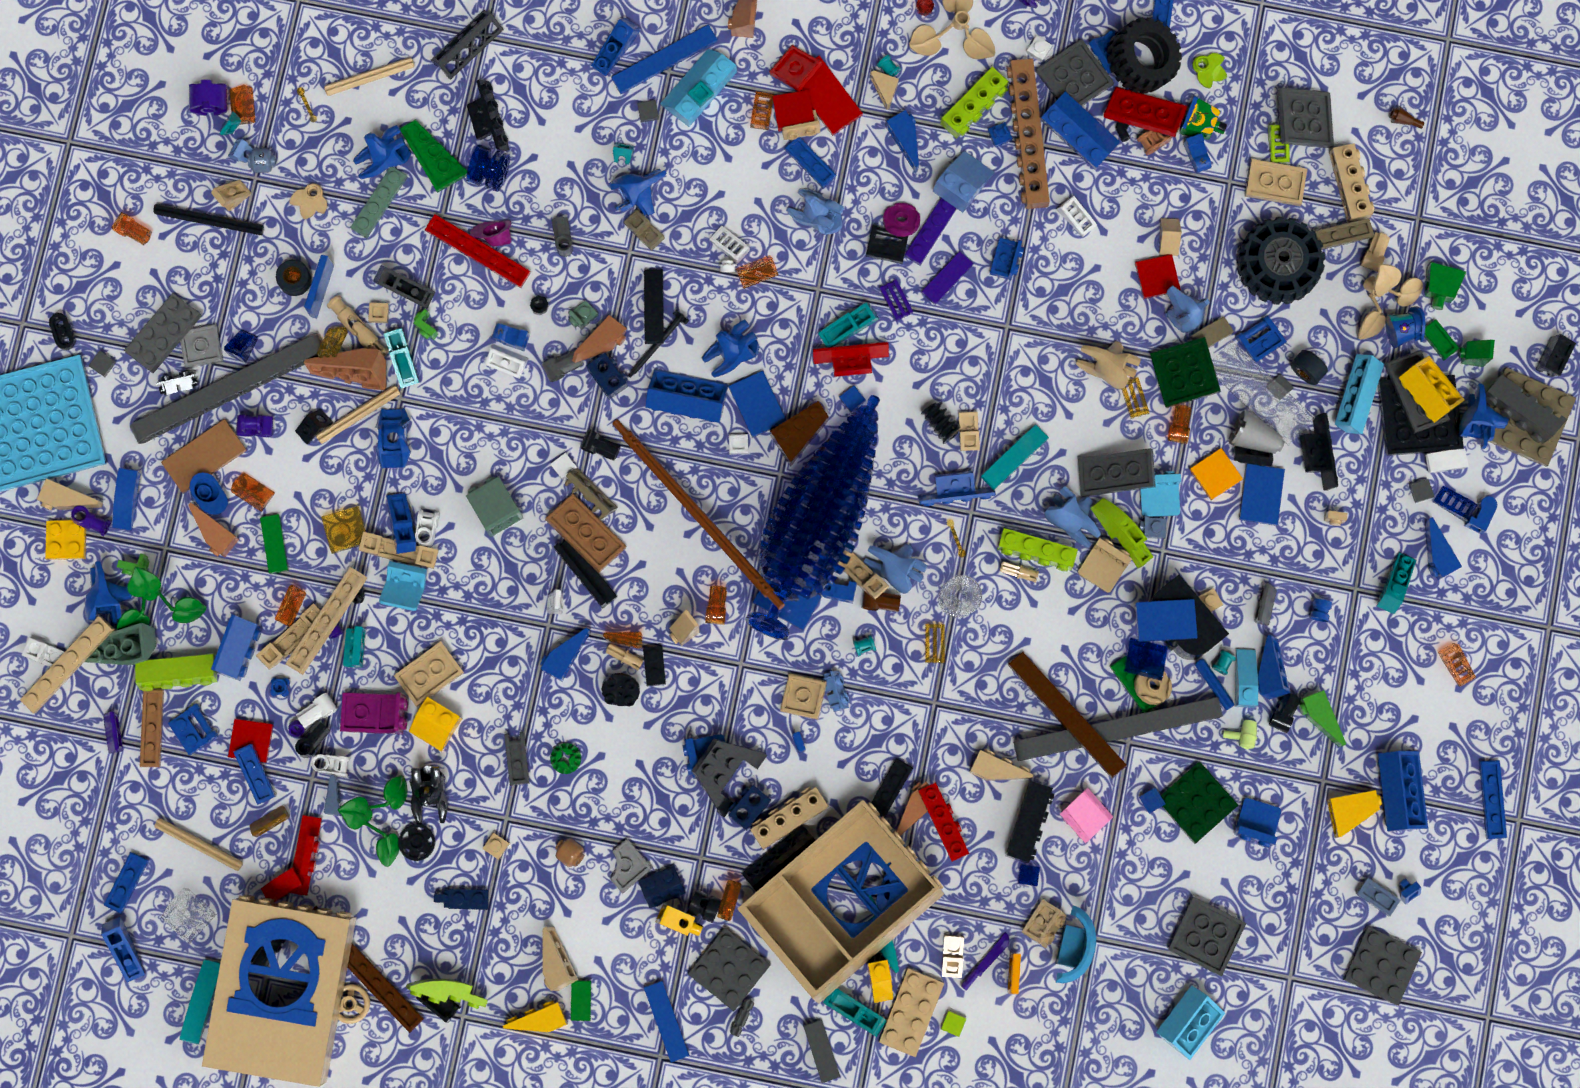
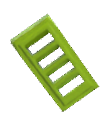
M1269 125L1270 162H1290L1289 144L1275 142V139L1281 138V135H1275V131H1281L1280 125ZM1275 146H1284V149L1275 150ZM1275 153H1284V157H1275Z

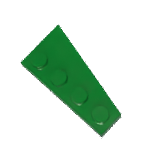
M416 120L400 128L403 137L437 193L470 175Z

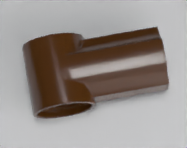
M864 591L861 608L878 611L879 609L899 612L901 595L882 593L874 599Z

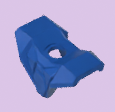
M404 408L380 410L376 423L378 443L375 450L381 468H405L411 451L406 441L407 424L411 420ZM393 432L397 433L398 441L390 443L388 435Z

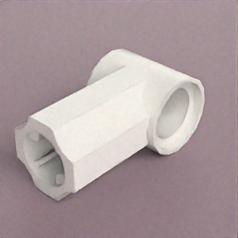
M324 693L317 697L311 705L297 713L296 716L306 729L317 720L332 715L338 708L329 694Z

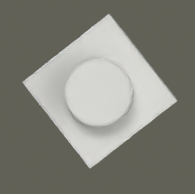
M1036 36L1026 53L1043 62L1052 45Z

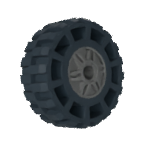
M1276 217L1275 220L1269 218L1264 220L1262 224H1257L1247 234L1239 248L1237 256L1239 267L1237 270L1239 276L1243 277L1241 282L1245 287L1248 286L1251 289L1249 292L1253 296L1258 295L1261 297V301L1267 302L1269 300L1272 301V304L1279 305L1281 302L1290 304L1294 300L1299 301L1312 291L1324 271L1325 265L1323 261L1325 260V252L1321 250L1323 247L1321 240L1316 239L1317 234L1314 230L1310 231L1306 228L1307 224L1303 222L1301 224L1295 222L1296 219L1290 217L1288 220H1284L1283 217Z

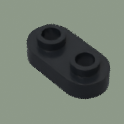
M62 313L53 314L49 319V326L56 345L62 350L72 349L76 339L69 319ZM63 321V325L58 327L57 324ZM68 338L69 342L64 344L63 341Z

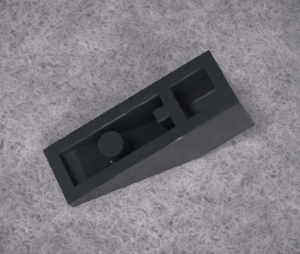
M383 265L380 266L373 280L374 283L425 308H428L435 294V291Z

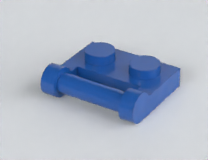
M1267 315L1262 318L1261 322L1243 334L1239 333L1235 336L1238 343L1242 345L1254 363L1262 360L1287 342ZM1265 327L1270 330L1252 343H1249L1247 340Z
M194 704L168 723L190 756L219 736L216 731L212 730L200 712L201 708L198 704ZM194 715L206 733V737H201L189 717Z

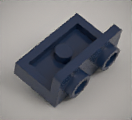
M674 865L638 880L649 908L660 906L664 902L679 898L685 894Z

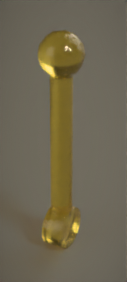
M300 87L297 89V93L301 96L310 115V121L314 123L317 121V117L313 115L304 95L305 91Z
M948 520L947 526L950 527L958 547V556L963 558L966 552L962 550L954 529V521Z

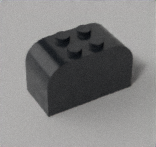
M1178 574L1162 587L1149 602L1194 599L1197 639L1165 640L1164 644L1179 657L1186 660H1195L1202 657L1229 633L1180 574Z

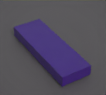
M959 251L921 293L936 305L974 263Z

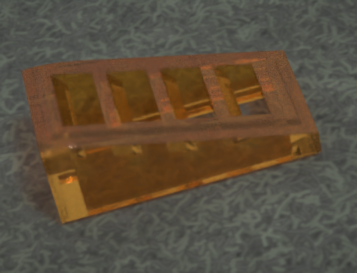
M756 91L750 128L769 130L773 107L772 96L774 94ZM759 97L770 98L769 102L761 101ZM758 104L768 105V108L758 107ZM757 111L767 112V114H760ZM756 117L766 118V121L756 120Z
M641 632L603 633V638L607 641L636 649H643V634Z
M1452 643L1438 652L1458 687L1476 678L1459 644ZM1458 658L1459 661L1453 664L1452 661ZM1463 665V668H1461L1460 670L1456 671V668H1458L1459 666ZM1464 672L1468 673L1462 678L1459 677V675L1463 674Z

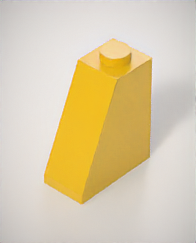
M1376 790L1327 800L1334 838L1344 836L1380 810L1382 802Z
M888 960L866 964L874 1003L893 1000Z

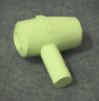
M1244 720L1241 732L1224 730L1223 738L1239 740L1240 747L1253 749L1257 740V722Z

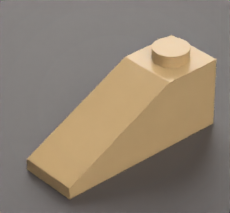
M47 478L37 497V500L42 503L41 506L48 510H52V508L69 510L76 506H84L86 508H102L103 506L100 501Z
M687 609L669 628L671 632L670 638L675 644L679 643L681 646L700 633L699 625Z
M544 927V982L550 991H560L577 981L578 978L555 928Z

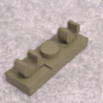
M1369 218L1315 231L1317 234L1316 239L1321 240L1323 244L1321 250L1374 237Z
M578 468L566 475L569 480L565 482V486L573 483L575 488L572 490V493L580 491L587 501L594 503L596 506L593 507L592 512L594 513L598 509L601 510L600 520L616 511L618 507Z

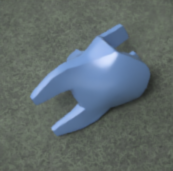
M800 189L798 191V194L805 198L804 212L789 207L786 210L798 223L813 227L824 235L836 233L843 226L841 213L844 210V206L834 200L824 198L813 190Z
M1171 286L1166 294L1173 308L1169 309L1165 316L1169 317L1174 327L1182 333L1195 330L1202 323L1205 312L1204 308L1210 303L1209 299L1197 300Z
M1064 486L1059 492L1066 498L1067 502L1060 496L1055 495L1052 501L1057 506L1048 507L1044 513L1045 518L1054 526L1065 530L1075 541L1088 548L1091 542L1080 529L1084 528L1096 538L1101 535L1095 523L1088 516L1093 501L1089 497H1083L1077 501L1075 494Z
M905 544L893 553L875 546L868 548V552L879 558L883 564L876 563L865 558L863 563L875 574L886 579L900 593L906 594L911 590L912 584L909 578L921 583L924 576L913 570L912 567L925 573L927 565L916 558H911L914 551L910 545Z

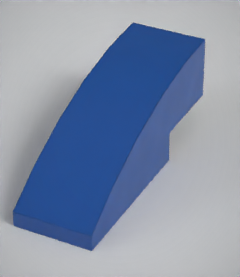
M118 469L112 528L129 531L133 529L141 473L138 471Z
M406 494L386 495L396 554L416 551V540Z

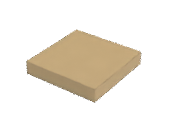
M789 674L780 711L818 720L827 682Z

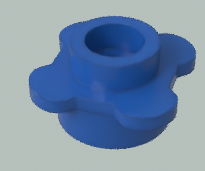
M276 677L271 680L270 694L273 697L277 695L287 697L289 695L288 685L290 680L287 678L283 680Z

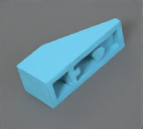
M1236 649L1235 707L1255 708L1258 706L1256 650Z

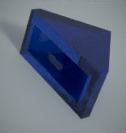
M241 329L224 346V351L230 357L246 363L258 340V336Z

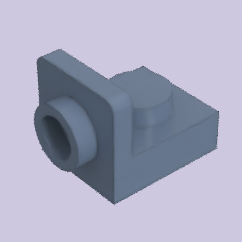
M1144 516L1142 521L1139 522V528L1146 538H1166V519Z

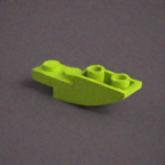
M1105 498L1100 499L1090 508L1110 538L1114 539L1117 537L1125 551L1130 554V558H1132L1137 568L1144 566L1153 558V555L1144 544V541L1147 540L1146 536L1120 508Z
M425 979L408 983L405 987L411 990V995L420 998L422 994L429 996L428 1000L437 1004L440 1001L446 1002L449 995L450 1000L459 1003L461 999L468 1001L467 1005L476 1009L479 1006L486 1007L488 1002L487 999L470 993L473 986L455 980Z

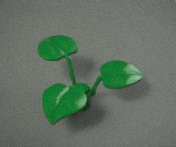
M135 567L128 581L127 589L132 596L142 598L141 611L139 612L134 608L125 611L118 620L117 630L139 623L149 626L150 619L148 615L143 614L145 612L146 600H155L157 596L163 600L171 611H174L172 619L178 623H190L197 620L204 614L207 607L193 597H183L175 603V607L171 606L161 593V590H159L161 587L160 579L148 570Z
M402 775L393 777L386 783L383 795L387 802L368 805L364 797H355L337 809L350 829L357 830L365 825L382 835L383 838L377 841L376 853L381 864L385 867L391 866L399 853V838L394 833L386 835L385 832L371 825L368 821L371 820L373 815L371 809L390 805L393 810H397L404 804L408 790L406 780Z

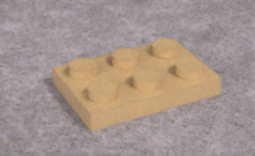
M1252 159L1245 197L1301 206L1307 169Z
M440 641L396 673L394 677L415 706L418 707L425 701L426 697H432L464 672Z

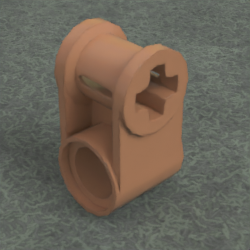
M1147 131L1139 136L1137 141L1143 145L1146 150L1145 154L1150 155L1168 144L1172 136L1164 137L1160 133Z

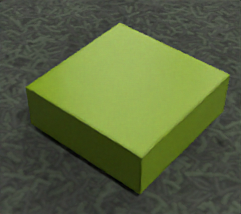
M948 1011L941 1030L959 1037L966 1018Z

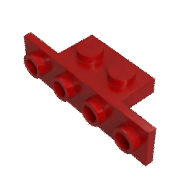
M888 342L813 349V364L832 362L834 377L872 373L871 359L889 357Z
M936 782L918 790L951 862L970 854L960 834L962 829L958 821L954 822L952 814H954L949 803H945Z
M302 815L293 868L303 885L290 892L292 894L308 896L312 872L314 873L316 868L315 854L318 853L320 847L318 838L322 818Z

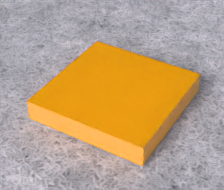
M1222 448L1189 469L1211 501L1243 480Z
M1021 954L1010 955L1008 994H1019Z

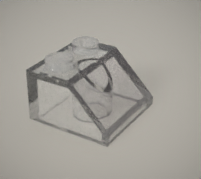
M183 888L168 904L161 919L190 944L217 914L189 888Z

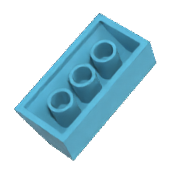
M707 49L660 105L690 127L737 73L736 64L722 53ZM700 80L714 93V96L701 108L687 95V92Z

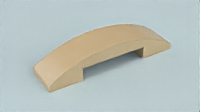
M363 532L359 551L432 569L435 567L439 551L420 545L416 546V551L396 554L394 540Z
M840 538L825 550L833 561L872 598L876 599L889 587Z
M313 603L299 616L300 618L272 644L269 643L256 657L269 670L276 666L296 649L321 610Z

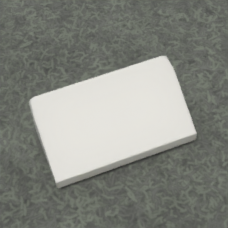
M494 344L490 347L485 365L520 379L528 358Z

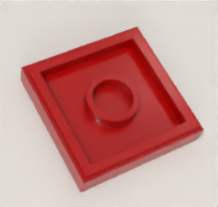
M792 45L769 72L771 76L800 91L822 66L820 60Z
M809 90L772 96L778 132L782 131L783 127L815 121Z
M1172 254L1135 262L1143 299L1167 295L1166 293L1171 286L1181 291Z
M234 719L228 758L236 759L234 751L253 744L260 761L267 763L274 725Z

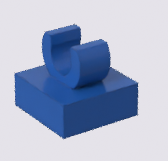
M1006 122L988 129L994 147L1008 143L1013 139Z
M1406 878L1399 882V887L1402 890L1401 900L1405 905L1421 894V886L1417 881L1412 885Z

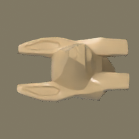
M1115 341L1106 350L1083 345L1081 351L1096 359V363H1089L1078 359L1076 365L1085 372L1102 378L1115 389H1123L1128 383L1127 376L1134 378L1137 370L1126 366V363L1139 366L1141 359L1130 353H1123L1124 347L1122 343Z

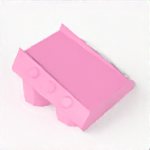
M1089 788L1085 789L1060 813L1063 821L1070 825L1077 836L1085 843L1113 818Z

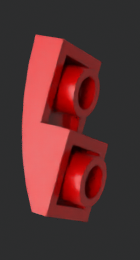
M292 867L260 889L265 898L274 899V903H276L290 892L302 886L303 883Z

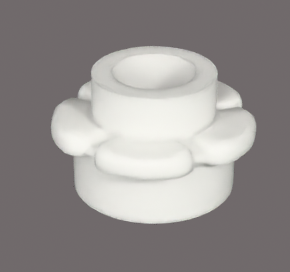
M723 260L722 264L718 266H720V272H735L737 264H733V260Z

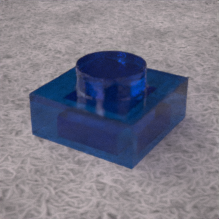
M1020 864L1017 884L1037 887L1040 867Z

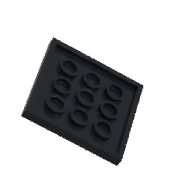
M1445 375L1456 388L1455 375ZM1391 379L1379 380L1378 388L1387 456L1464 449L1463 437L1459 436V405L1447 413L1450 418L1449 421L1413 434Z

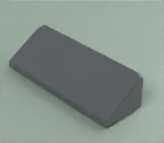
M819 1020L804 1025L803 1027L821 1083L839 1078L840 1074L823 1021Z

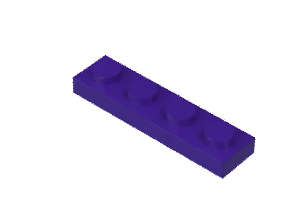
M941 198L904 257L921 266L957 208Z

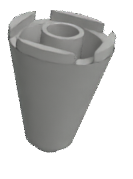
M1246 409L1239 415L1234 424V433H1231L1229 437V444L1233 446L1273 454L1277 451L1280 452L1285 441H1282L1283 436Z

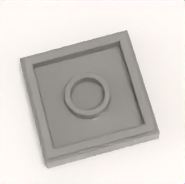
M217 324L192 328L180 341L186 369L223 362Z

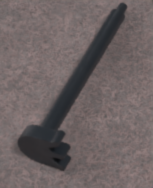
M677 309L673 313L674 321L664 331V341L680 323L686 325L689 322V319L685 318ZM653 344L630 370L631 372L628 376L631 378L662 344Z

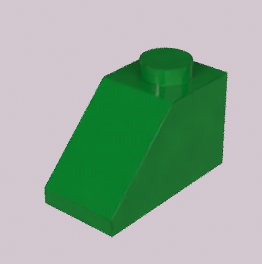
M1495 340L1467 341L1459 350L1461 364L1484 367L1493 359Z

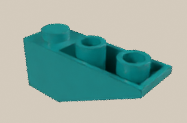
M1400 552L1398 553L1382 589L1377 607L1392 614L1396 613L1403 603L1417 560Z

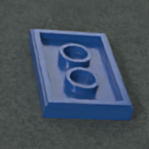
M326 255L320 256L304 305L310 317L315 319L318 318L334 268L330 258Z
M763 371L728 386L752 438L776 428L786 421Z
M1246 464L1239 520L1273 526L1278 525L1285 469Z
M771 569L765 580L774 589V593L785 606L779 610L760 591L756 595L753 604L804 630L822 596Z
M1194 599L1135 603L1138 642L1197 639Z

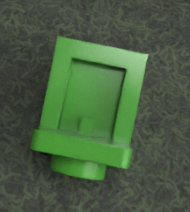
M428 310L419 311L414 318L415 322L413 324L420 330L418 333L422 337L435 340L438 336L437 331L425 323L430 316Z
M140 553L137 564L118 560L117 568L122 570L121 573L132 576L135 567L145 570L149 567L148 556Z

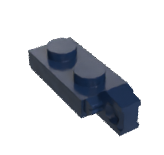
M449 889L444 891V895L434 894V902L444 903V908L488 910L489 890Z

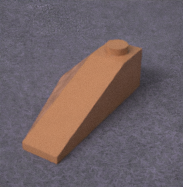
M738 0L733 16L728 20V29L731 30V36L754 38L757 0Z
M361 348L305 359L304 361L310 374L329 379L338 377L345 380V383L351 384L352 381L357 382L366 389H386V360L378 349Z

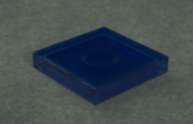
M1130 637L1124 672L1162 681L1168 647L1151 642H1138V639Z

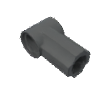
M563 216L556 217L551 220L556 250L560 256L568 257L573 252L568 218ZM563 243H567L569 245L565 249L560 248V245Z
M575 351L560 358H551L542 364L550 382H555L563 378L566 373L583 366L581 361L576 363L572 361Z

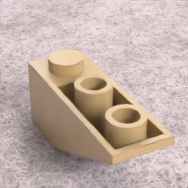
M987 749L978 752L969 772L986 781L1020 780L1033 777L1030 769L1021 765L1018 768L1012 765L1013 762L1007 758L1002 757V759L994 757L995 753Z

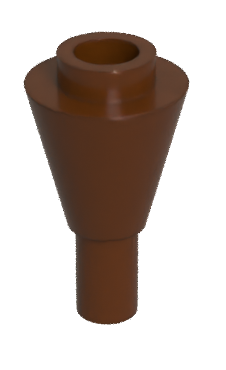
M1401 106L1393 108L1390 113L1391 123L1413 125L1420 129L1424 126L1423 121L1414 118Z

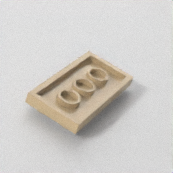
M907 969L879 1043L916 1057L944 983Z

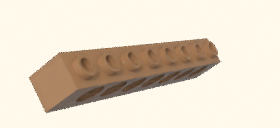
M1033 58L1011 60L1010 66L1007 67V78H1011L1009 95L1013 96L1011 113L1015 114L1013 131L1017 132V138H1015V148L1019 150L1017 166L1018 168L1021 167L1022 173L1019 174L1020 186L1023 185L1024 191L1021 192L1022 204L1025 203L1026 209L1046 208L1049 206L1050 199ZM1024 78L1026 82L1019 83L1017 79ZM1024 95L1028 98V100L1021 101L1019 99V96ZM1027 113L1030 118L1024 119L1021 117V114ZM1029 131L1032 133V136L1026 137L1023 132ZM1032 149L1034 154L1028 155L1025 150ZM1034 167L1036 172L1030 173L1027 168ZM1036 185L1038 190L1032 191L1029 186Z

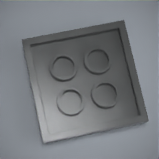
M1082 39L1036 69V73L1056 100L1066 91L1081 106L1114 85L1113 80Z
M1280 88L1278 90L1281 143L1332 148L1334 146L1330 92Z
M1192 897L1167 950L1221 977L1247 923Z
M1367 926L1343 980L1399 1006L1422 952Z
M724 928L688 975L732 1011H735L770 967V964Z

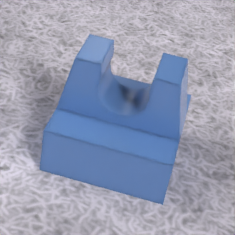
M243 139L236 140L228 157L247 163L248 158L244 157L243 153L244 151L251 153L253 148Z

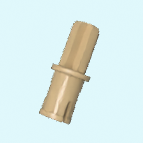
M1005 561L1000 566V572L1017 577L1016 579L1022 578L1034 583L1037 581L1036 578H1038L1039 571Z
M612 643L606 649V653L620 660L621 664L625 663L637 671L644 661L629 653V650L625 651Z

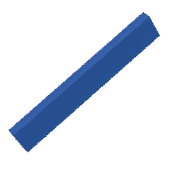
M708 24L612 76L611 79L619 93L623 94L717 43L718 39Z

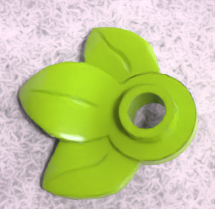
M1211 53L1207 57L1198 56L1194 59L1193 69L1198 73L1197 79L1199 83L1205 88L1210 89L1213 81H1223L1227 78V74L1221 66L1225 59L1224 56L1218 53ZM1203 63L1205 67L1200 68L1198 64Z

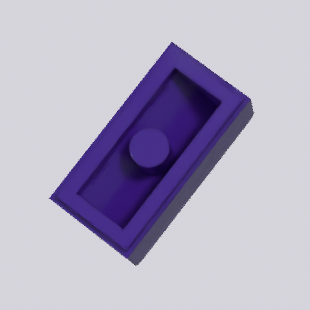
M112 711L103 716L108 753L110 754L123 751L118 714Z

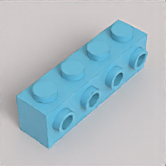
M1356 354L1335 421V425L1346 433L1363 434L1384 366L1373 355Z

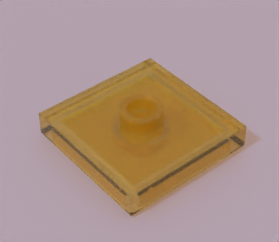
M359 506L321 517L332 554L360 546L363 532H366Z

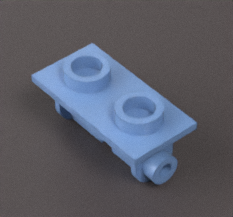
M830 671V673L824 674L822 680L827 682L826 692L833 690L834 693L827 696L830 708L833 709V712L848 709L849 696L843 687V676L839 671Z

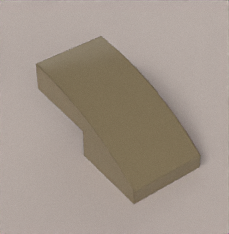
M638 210L633 212L623 222L651 251L665 239L664 235Z
M1222 317L1199 330L1190 338L1193 341L1205 337L1208 348H1210L1217 342L1232 335L1234 331L1226 318Z

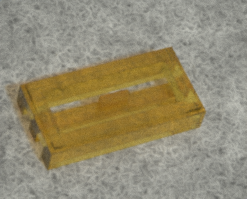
M346 327L328 328L317 351L319 358H323L324 355L328 358L331 354L332 357H337L348 333Z
M1139 377L1128 380L1127 385L1136 413L1133 411L1126 386L1121 390L1130 419L1148 415L1149 409ZM1132 383L1136 385L1143 411H1140Z
M925 624V663H945V624ZM929 628H933V659H929ZM937 629H941V659H937Z

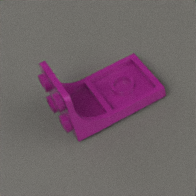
M397 692V694L343 693L340 732L403 735V730L407 729V718L404 717L405 711H408V699L401 692Z

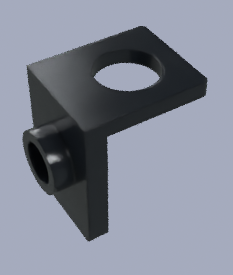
M322 409L306 415L295 432L308 445L320 429L331 425L333 421ZM316 416H321L325 422H320Z

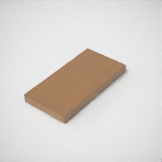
M224 419L161 463L184 494L190 490V481L193 476L202 472L212 475L247 450Z
M574 494L570 495L545 518L598 573L627 547Z

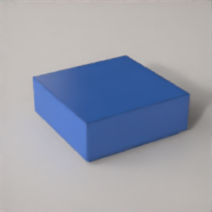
M855 386L839 396V399L850 412L866 401Z
M800 732L793 733L792 737L798 753L805 752L806 748Z
M1156 788L1139 797L1149 814L1165 805Z

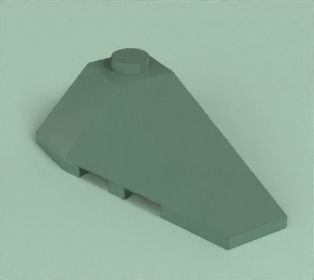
M139 623L113 631L85 662L134 665L147 661L156 648L155 628Z

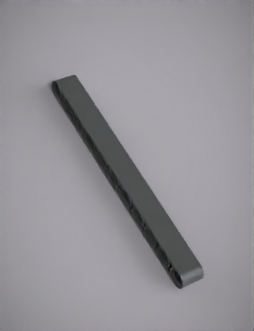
M312 335L132 423L130 428L138 444L146 443L305 365V359L323 356L326 350L319 336Z
M1212 698L1096 723L1091 726L1105 742H1111L1223 717L1219 698ZM1067 730L1013 742L1018 761L1083 748Z

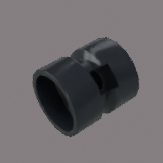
M696 890L687 913L696 917L701 915L703 920L713 923L722 900L714 896L707 897V893ZM701 903L706 904L705 908L700 906Z

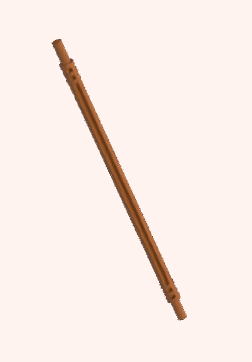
M618 419L615 420L612 425L623 436L622 439L765 598L768 597L779 610L782 609L785 604L774 593V589L640 440L631 431H628Z

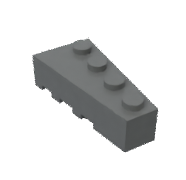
M1499 376L1485 392L1487 403L1499 408L1503 416L1511 418L1516 422V426L1519 429L1526 430L1535 442L1543 444L1552 438L1567 419L1562 415L1558 418L1552 413L1554 411L1552 408L1539 405L1536 397L1530 394H1523L1521 387L1505 376Z

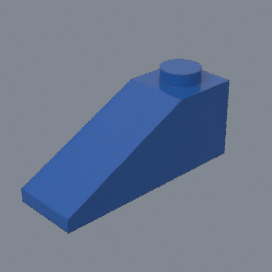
M904 110L887 120L886 128L916 173L919 169L916 121L912 114H908Z
M1429 518L1425 521L1429 571L1434 578L1436 577L1437 580H1440L1461 568L1462 565L1434 518Z
M583 629L552 650L548 656L545 655L540 663L542 666L541 670L563 682L590 635V629Z
M1268 635L1266 638L1258 674V691L1260 695L1269 700L1290 693L1279 642L1272 635Z
M121 917L102 924L101 935L126 982L128 983L144 976L145 971Z

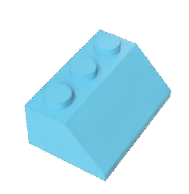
M1191 985L1156 1033L1187 1059L1191 1060L1225 1015V1012L1210 997Z

